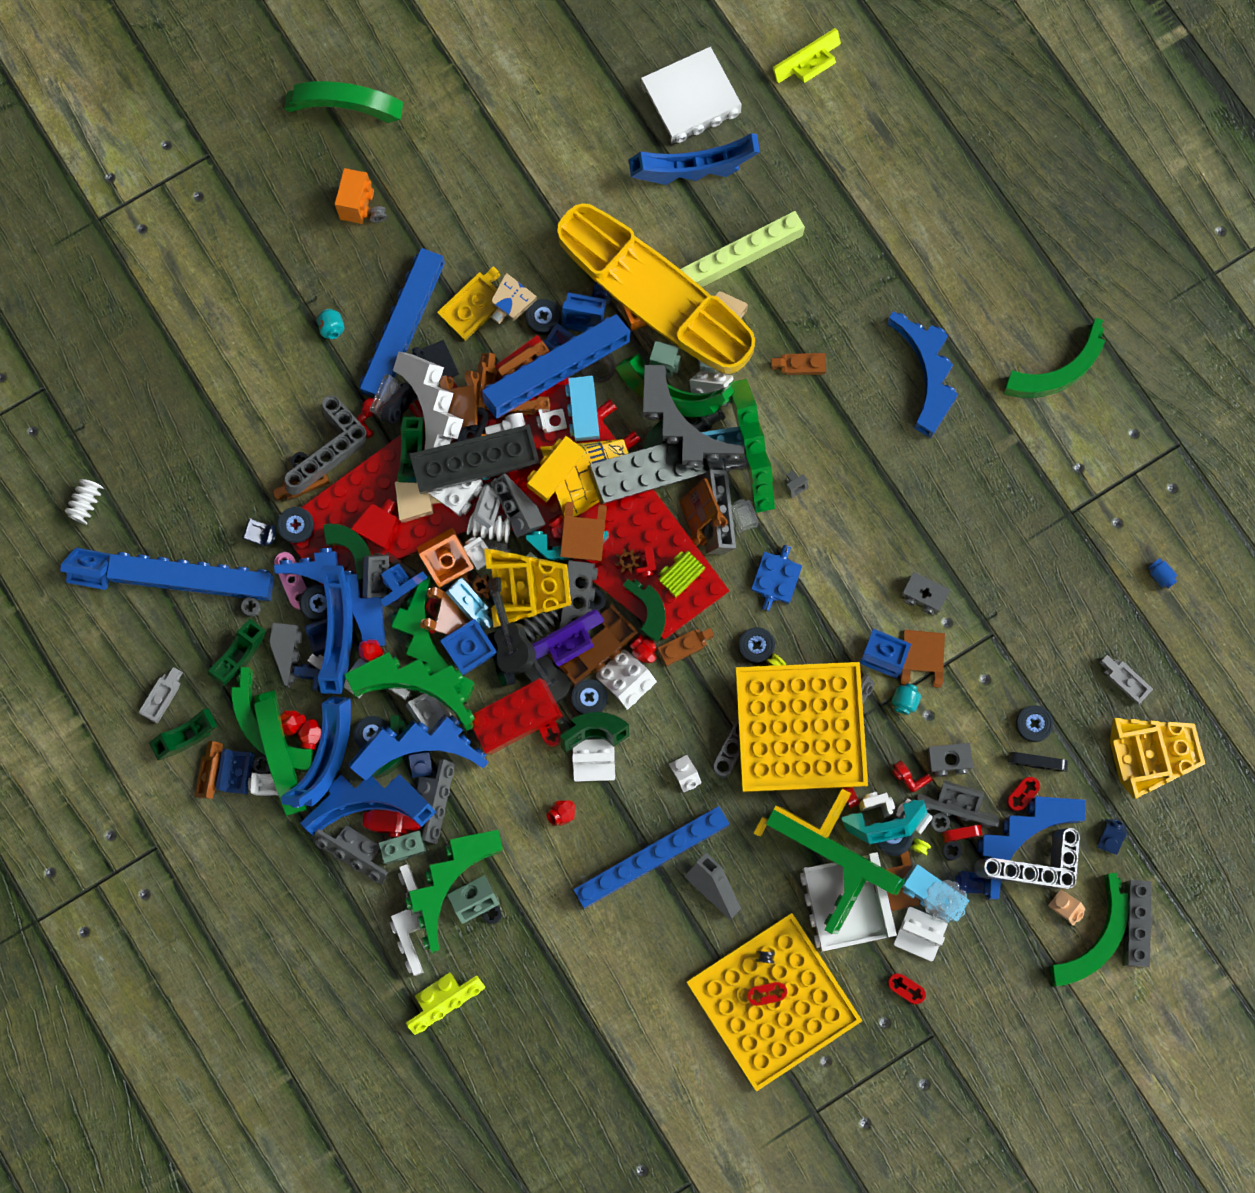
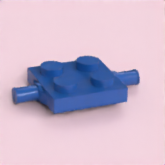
M783 545L780 555H773L764 552L751 588V591L759 593L765 598L762 610L766 609L769 612L773 601H781L787 604L791 601L802 565L788 559L790 546Z

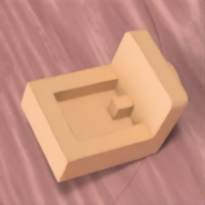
M1061 889L1048 905L1050 909L1067 919L1071 925H1075L1084 916L1085 908L1082 903Z

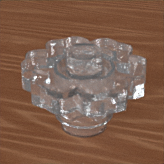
M944 880L942 884L934 882L927 889L929 897L924 899L925 910L928 913H933V920L948 923L950 920L958 921L965 914L963 907L968 904L966 892L959 890L957 882ZM945 898L948 900L947 905H945Z

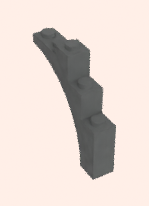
M645 365L643 415L649 420L663 418V441H667L668 444L683 442L682 465H686L688 468H698L703 466V458H707L709 461H718L719 458H727L728 461L743 459L744 446L727 444L712 439L699 432L686 421L670 396L666 382L665 365Z

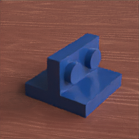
M568 293L562 307V327L585 332L589 327L600 324L603 321L607 300Z
M75 548L61 563V571L67 572L66 583L106 590L109 582L106 577L111 554Z
M398 563L381 574L384 584L392 590L390 594L380 600L384 607L389 605L428 577L424 572H421L409 579Z
M473 619L440 640L463 676L497 654V651L476 619Z
M873 629L860 659V664L897 679L903 670L911 644Z

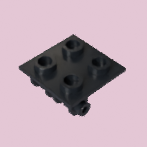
M444 340L423 349L419 347L412 349V355L444 367L441 376L455 377L459 375Z

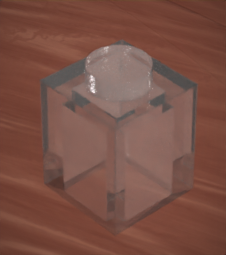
M744 499L733 503V506H731L732 516L739 533L758 526L759 521L750 500L744 501Z

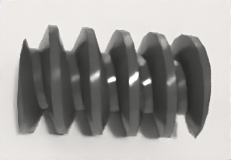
M558 609L539 613L537 616L530 617V621L523 618L524 625L522 626L525 628L527 639L535 642V634L542 637V629L549 632V624L556 627L554 620L556 619L561 622V614Z

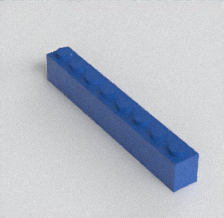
M421 248L419 254L416 253L413 259L414 266L412 271H408L406 275L405 287L401 288L398 293V303L391 309V319L389 323L384 325L382 331L384 335L381 341L378 340L376 343L374 358H370L367 364V374L362 376L359 383L363 395L377 398L384 403L397 375L393 369L398 352H407L445 265L442 255Z
M617 314L607 317L600 324L589 327L584 333L572 337L565 344L556 346L551 352L540 355L530 364L521 366L516 372L505 375L495 384L486 386L482 390L483 402L497 419L629 343L630 330Z
M124 552L110 555L106 578L111 582L238 598L251 597L256 600L271 601L274 577L268 570L257 569V572L249 571V568L246 567L229 569V566L222 564L213 567L205 562H197L196 565L189 564V561L178 559L177 562H172L164 557H157V560L150 559L146 555L131 557L130 554Z
M718 806L574 889V892L583 908L586 909L729 827V822Z

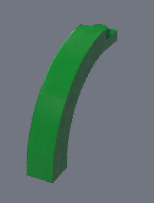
M314 81L294 84V90L287 91L284 107L289 112L309 107H339L359 111L390 123L401 120L403 101L386 93L359 85Z
M1099 318L1094 319L1082 352L1071 363L1059 370L1044 374H1026L1012 370L1008 376L1003 394L1019 398H1038L1058 393L1072 386L1088 372L1105 343V340L1101 339L1104 327H1101L1103 320Z
M638 353L625 358L615 368L625 383L644 400L646 364ZM667 384L676 408L685 417H701L714 414L722 405L729 401V397L734 393L731 385L709 393H688Z
M241 667V673L237 675V684L240 687H232L234 712L240 728L247 739L266 756L252 701L253 670L249 667ZM288 746L294 769L308 772L314 761L315 752L312 749H298Z
M273 690L255 696L256 703L254 705L264 751L282 804L281 796L294 788L299 781L286 743L277 694ZM282 804L286 816L306 810V805L293 808L291 805Z
M1117 873L1104 875L1107 894V915L1099 937L1078 958L1063 964L1049 966L1052 987L1068 985L1093 974L1110 959L1119 946L1127 925L1129 899L1128 893L1120 894L1119 892L1122 889L1120 877H1117Z

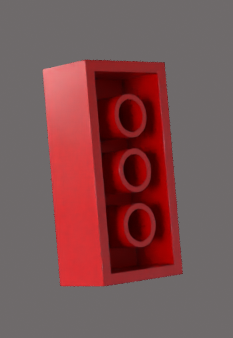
M539 678L473 714L475 720L472 723L485 754L492 755L562 718L563 715L546 681Z

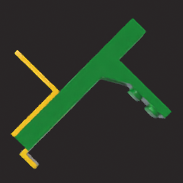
M844 789L840 791L821 829L788 810L775 806L769 819L762 817L754 832L755 835L761 836L768 825L843 867L844 894L838 896L834 904L836 906L834 913H830L824 922V925H826L825 931L830 934L839 933L866 881L892 895H898L905 882L899 876L828 838L851 795L850 792Z

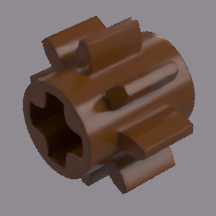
M623 549L622 555L616 554L620 562H617L615 565L622 567L621 573L629 570L632 574L633 567L639 568L635 561L639 560L640 557H634V549L630 553ZM628 556L631 557V562L633 563H628L627 566H625L624 561L622 559H627Z
M477 574V579L470 581L473 584L472 590L475 593L477 592L479 598L484 595L485 598L489 599V576L485 574L481 578ZM480 584L486 585V588L480 589L479 586Z

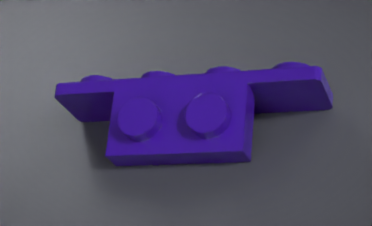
M594 609L577 620L568 623L563 628L550 633L540 641L534 642L532 645L536 651V660L551 652L556 665L559 667L593 648L594 645L587 631L604 622L601 614Z

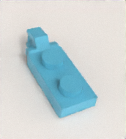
M459 578L445 592L470 621L476 619L484 630L489 629L493 625V621L487 615L489 613L488 607L462 578Z

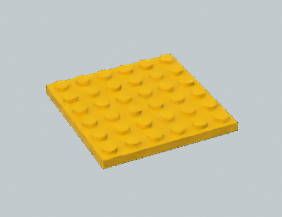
M860 662L736 667L742 792L868 786Z
M793 913L686 982L755 1091L766 1086L862 1022V1019ZM756 951L775 953V956H773L774 964L756 962V959H758ZM781 982L787 988V996L784 1000L754 1006L747 999L748 991L756 986ZM776 985L775 990L768 992L769 996L776 995L777 998H780L783 988L779 989L778 985ZM754 990V994L751 995V999H755L756 1003L760 1002L761 997H766L765 992L758 993L757 990Z

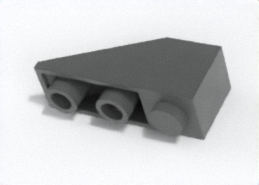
M506 474L491 482L517 537L530 534L546 525L538 507Z
M273 623L270 645L284 685L291 689V685L295 684L296 681L294 666L299 661L297 647L302 642V632H300V628L297 625Z
M706 853L684 877L731 920L741 907L722 867Z

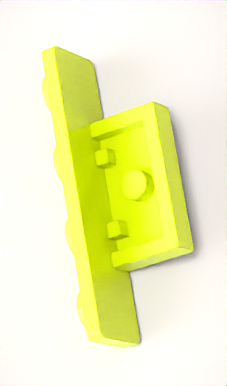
M836 28L832 29L775 65L773 72L776 81L780 83L795 74L805 83L836 63L835 57L829 51L841 44L838 30Z
M449 972L415 995L423 1012L409 1020L406 1025L414 1035L423 1032L428 1026L437 1020H441L446 1014L460 1007L465 1001L478 995L480 991L485 989L484 984L478 976H475L459 987L455 978Z

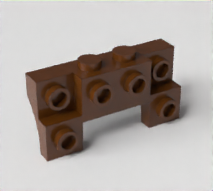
M613 604L601 613L604 622L601 624L604 629L591 639L594 647L559 666V669L564 672L574 686L593 672L599 673L606 667L605 663L609 659L615 660L622 653L620 651L622 647L638 635L637 630L619 613ZM550 654L549 657H550V658L553 660V662L555 663V661H554V659H553V657H552V654Z

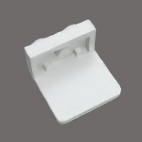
M480 479L428 493L461 517L463 513L467 514L472 507L471 501L473 498L480 496L484 483Z
M622 650V653L615 660H611L604 669L596 674V678L628 710L657 681L642 663L627 650Z

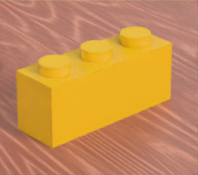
M567 436L563 440L558 439L552 447L554 449L553 453L550 456L546 454L540 462L542 465L538 471L533 470L527 478L529 481L527 487L546 502L585 455V450Z

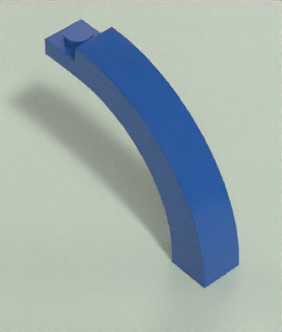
M323 565L321 574L327 600L328 624L325 654L318 675L321 693L341 694L346 680L344 674L348 672L352 644L353 615L349 577H345L343 566Z
M332 696L322 703V731L316 756L304 778L294 788L281 796L282 804L291 805L293 808H299L303 805L313 806L330 788L340 769L348 743L351 722L350 698Z

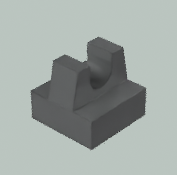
M793 470L786 474L788 478L787 493L791 498L808 489V479L804 474L798 477Z

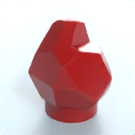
M558 514L548 522V525L550 526L551 537L562 542L564 518L561 514Z
M639 634L629 644L632 648V655L641 662L649 664L656 660L654 653L656 646L650 637H643Z
M370 639L359 644V658L367 663L383 655V650L380 648L377 640Z
M284 711L280 715L283 731L286 735H294L306 722L305 715L299 714L297 711Z
M307 720L298 731V739L301 741L300 747L316 750L317 744L319 745L322 729L316 720Z
M571 800L556 801L552 804L549 811L546 812L547 820L552 826L568 824L574 820L576 806Z

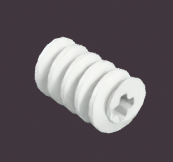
M80 479L78 482L81 486H76L75 488L79 494H72L71 497L75 501L68 502L71 508H66L65 512L75 521L87 525L83 518L91 517L87 510H94L90 503L98 502L94 495L101 496L97 488H104L93 481Z
M473 514L471 515L467 535L472 530L473 536H477L480 532L481 538H485L488 533L490 540H493L496 535L497 541H501L504 537L505 543L508 542L511 530L508 518L502 522L499 515L494 521L493 526L487 529L472 518Z

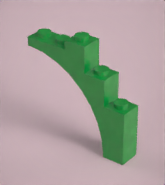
M747 379L733 381L728 384L734 390V393L730 396V401L742 446H744L754 510L756 513L775 509L772 485V466L766 453L765 438L759 423L757 404Z
M427 576L426 580L414 587L416 592L407 602L406 608L408 610L399 608L398 613L395 612L393 614L391 624L393 630L413 638L412 640L409 639L405 647L407 657L415 661L421 658L423 664L428 663L432 673L435 674L449 667V665L435 649L429 631L420 627L421 620L427 619V590L431 589L433 582L432 578ZM462 676L464 679L461 681L463 688L458 691H461L466 701L465 703L468 704L475 683Z
M388 652L344 674L355 697L386 688L418 691L435 698L447 706L458 717L466 731L474 727L472 721L475 718L470 708L465 709L463 703L466 701L461 691H458L463 688L461 681L464 679L459 669L454 670L452 665L433 674L428 663L423 664L420 658L400 668L401 665L396 656L392 658Z
M499 830L450 839L447 843L448 846H445L447 858H451V861L429 865L428 871L425 872L426 882L431 884V887L408 892V897L405 898L406 909L411 910V915L420 913V916L417 917L418 925L424 931L425 937H422V944L424 950L428 949V954L439 951L437 935L438 918L443 900L450 886L459 875L473 864L502 852L503 847Z

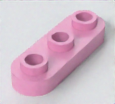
M288 552L278 554L274 561L275 565H280L279 561L283 559L292 560V563H296L294 557ZM279 574L291 605L301 610L296 597L302 595L303 591L307 589L302 576L297 574ZM291 577H295L293 583H289Z

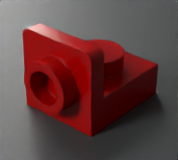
M652 546L644 547L645 552L641 553L643 565L647 564V567L635 569L636 575H641V578L653 576V572H657Z

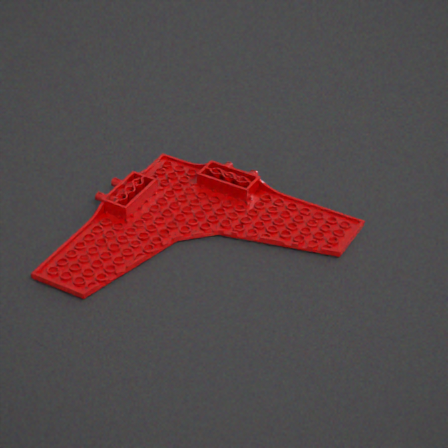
M536 335L495 365L496 370L542 340ZM570 377L530 399V401H534L538 397H549L550 411L563 409L567 425L566 429L544 433L543 428L538 427L536 417L540 416L539 412H536L535 415L523 416L525 425H530L539 462L544 458L540 447L554 446L558 439L563 440L566 436L576 444L616 440L603 423V419L617 410L611 399L597 408L600 439L578 442L575 441V436L570 435L569 424H573V416L569 417L567 404H571V397L566 396L565 387L566 384H569ZM455 382L452 389L459 388ZM416 400L414 403L418 409L412 403L408 408L416 417H423L424 419L419 400ZM486 410L489 415V422L486 427L502 423L503 420H506L505 418L496 419L490 410ZM478 415L477 421L480 422L483 416ZM553 415L550 417L549 423L552 426H558L561 423V418L558 415ZM424 421V450H425L426 433H425V421ZM632 431L623 439L627 450L641 441L635 431ZM468 434L467 439L474 438V434ZM401 435L301 507L307 510L314 520V531L311 537L301 543H291L302 559L312 558L313 562L315 561L314 553H320L319 549L332 548V551L337 552L338 566H343L344 571L354 570V574H357L354 556L348 548L343 546L329 547L326 544L323 524H339L351 529L371 504L381 508L386 498L397 504L392 515L399 519L395 482H398L401 459ZM452 438L450 444L455 443L457 439ZM542 465L529 467L526 470L531 474L533 470L538 471ZM501 475L491 477L489 480H482L483 486ZM529 488L524 490L523 492L538 507L546 524L536 531H542L543 534H547L548 545L551 548L562 546L560 540L551 537L550 526L548 525V522L558 514H561L564 518L556 491L546 502ZM654 490L602 504L607 507L604 531L609 533V538L603 543L602 560H573L595 563V568H598L597 579L593 580V582L644 622V624L647 620L646 606L640 599L626 590L623 584L627 579L630 581L635 579L643 585L642 590L651 585L661 597L665 608L666 621L664 632L661 636L664 640L730 592ZM479 497L473 498L471 501L472 507L467 514L463 513L461 517L445 504L437 503L433 504V514L404 523L399 520L388 550L363 536L361 537L368 544L372 555L374 553L388 555L389 563L398 561L417 553V547L451 528L454 529L457 536L466 532ZM600 502L576 517L597 519L598 507L601 505ZM500 503L495 520L500 515L502 522H504L507 516ZM294 520V524H291V527L295 528V530H298V527L301 526V523L297 520ZM644 547H653L657 572H653V576L641 578V575H636L635 569H638L636 567L632 568V574L629 570L621 573L622 567L615 565L617 562H620L616 554L622 555L623 549L629 553L634 549V557H640L635 563L639 565V568L647 567V564L643 565L641 553L645 552ZM681 551L683 553L689 551L705 567V570L675 598L659 582L661 577L659 573L666 566L670 568L675 563L673 559ZM629 556L627 559H622L624 561L625 566H627L628 563H633L631 562V557Z

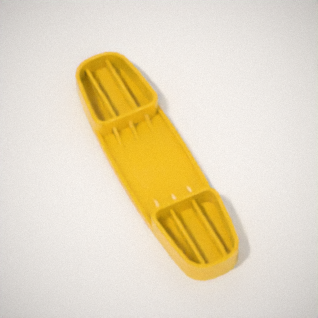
M582 203L575 205L561 218L557 230L560 246L593 280L647 325L682 350L721 373L732 374L738 372L750 360L754 353L755 337L752 330L719 297L711 296L673 263L635 237L631 228L590 204Z

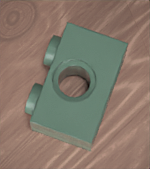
M655 341L649 365H665L666 377L672 378L674 372L678 373L681 363L678 347Z
M420 831L379 843L386 865L427 853Z
M485 875L448 894L454 911L462 924L499 905Z

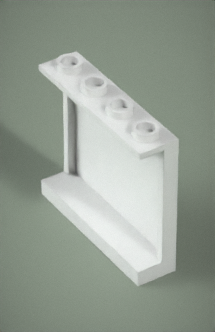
M711 47L641 78V87L644 93H648L671 137V144L681 143L687 137L693 134L699 135L705 129L711 126L716 127L722 121L728 118L734 119L741 113L742 104Z
M878 852L862 856L866 859L869 858L871 862L881 867ZM833 862L802 869L803 873H800L802 886L806 885L808 894H804L807 907L811 906L812 914L809 915L812 927L816 928L817 935L814 936L816 948H820L821 952L897 935L887 891L876 885L874 889V885L869 881H866L839 933L830 934L825 931L826 925H824L827 916L830 913H834L836 899L840 894H844L843 867Z

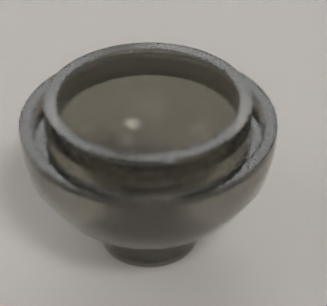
M610 353L580 370L579 373L583 377L593 376V380L596 383L606 382L615 374V358Z

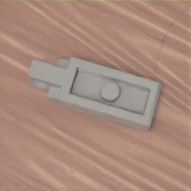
M491 482L483 486L472 517L487 529L493 526L500 506V501Z
M1108 655L1100 660L1099 663L1106 669L1104 673L1137 705L1153 690L1123 661L1121 662L1118 659L1113 661Z
M173 667L168 676L164 674L162 678H159L139 713L158 724L179 689L181 683L178 681L183 672Z

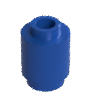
M1161 558L1148 567L1149 574L1161 588L1166 586L1169 589L1177 582L1175 578L1178 575Z

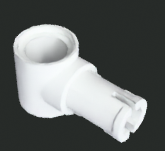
M523 413L508 415L502 423L485 427L486 434L524 426Z

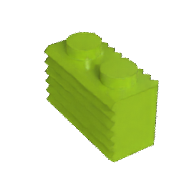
M681 551L673 559L675 563L670 568L666 566L659 573L661 576L659 582L675 598L705 570V567L689 551L685 553Z

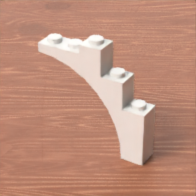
M398 352L393 371L403 376L418 396L425 421V450L450 444L452 438L458 439L463 419L448 413L454 393L438 387L444 367L412 354Z

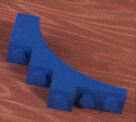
M751 133L739 140L712 149L682 154L639 152L629 158L628 161L631 178L667 185L679 177L694 181L701 179L707 174L728 177L739 170L740 164L759 154L760 150L757 134Z
M893 311L887 325L900 333L910 344L918 357L924 375L925 399L921 415L914 429L932 438L958 396L954 388L942 385L953 364L950 363L951 361L947 357L937 355L946 342L948 334L942 328L932 325L926 331L921 324L913 323L904 314Z
M332 548L319 549L320 553H314L315 561L313 562L312 558L300 559V563H292V560L279 561L280 565H274V571L276 574L306 576L324 584L321 574L322 566H338L337 552L332 551ZM354 570L344 571L345 577H349L352 613L360 628L362 641L377 640L380 646H385L383 604L380 601L382 597L362 598L361 584L357 574H354Z
M444 714L429 733L427 732L429 728L421 721L416 723L412 720L397 739L395 738L397 734L389 727L384 729L380 726L348 765L364 780H367L377 769L391 760L419 751L454 753L473 761L482 768L489 762L485 758L487 755L479 747L476 749L472 748L469 745L471 741L463 734L460 737L458 736L463 730L459 726L461 722L453 715L448 717Z
M400 774L391 780L385 788L372 775L367 780H363L356 788L340 775L328 789L330 795L314 811L306 816L301 825L314 836L317 829L323 830L326 826L344 816L370 809H385L399 812L411 818L422 827L436 811Z
M1035 796L1028 804V813L1031 814V817L1011 815L1006 817V820L1003 821V833H1006V836H981V840L978 839L977 852H980V857L1011 860L1019 847L1037 832L1063 823H1081L1085 821L1086 800ZM987 864L986 869H987V871L989 872V869H990V868H989V865ZM988 879V882L984 883V895H987V900L999 899L1000 880Z

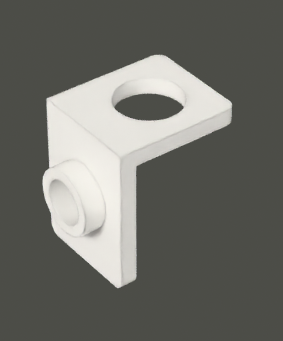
M539 409L540 416L536 418L538 427L543 428L544 433L567 428L563 409L545 413L542 412V409ZM558 415L561 418V423L558 426H552L549 423L551 416Z

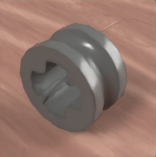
M382 206L370 208L368 210L369 215H371L370 221L373 223L385 221L387 219V215L384 214L386 208Z
M249 597L243 600L241 609L246 616L255 617L260 613L261 606L255 598ZM251 602L254 606L256 605V608H253V612H250L248 609L246 610V607H249Z
M938 813L932 817L930 826L933 831L942 833L949 828L950 820L947 815ZM943 818L945 820L943 822L945 823V827L941 826L940 828H937L935 826L937 824L935 823V819L939 820Z

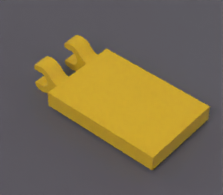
M494 266L485 275L479 272L437 312L464 341L476 332L497 309L491 304L492 298L497 291V288L491 282L500 277L499 271Z

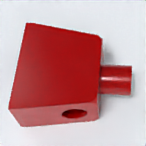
M386 498L381 508L371 504L351 529L388 550L399 519L392 515L397 504Z

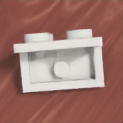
M603 739L585 740L573 748L574 781L615 780L614 747Z
M909 907L894 946L926 960L933 961L939 946H942L945 937L943 935L948 923L913 907Z

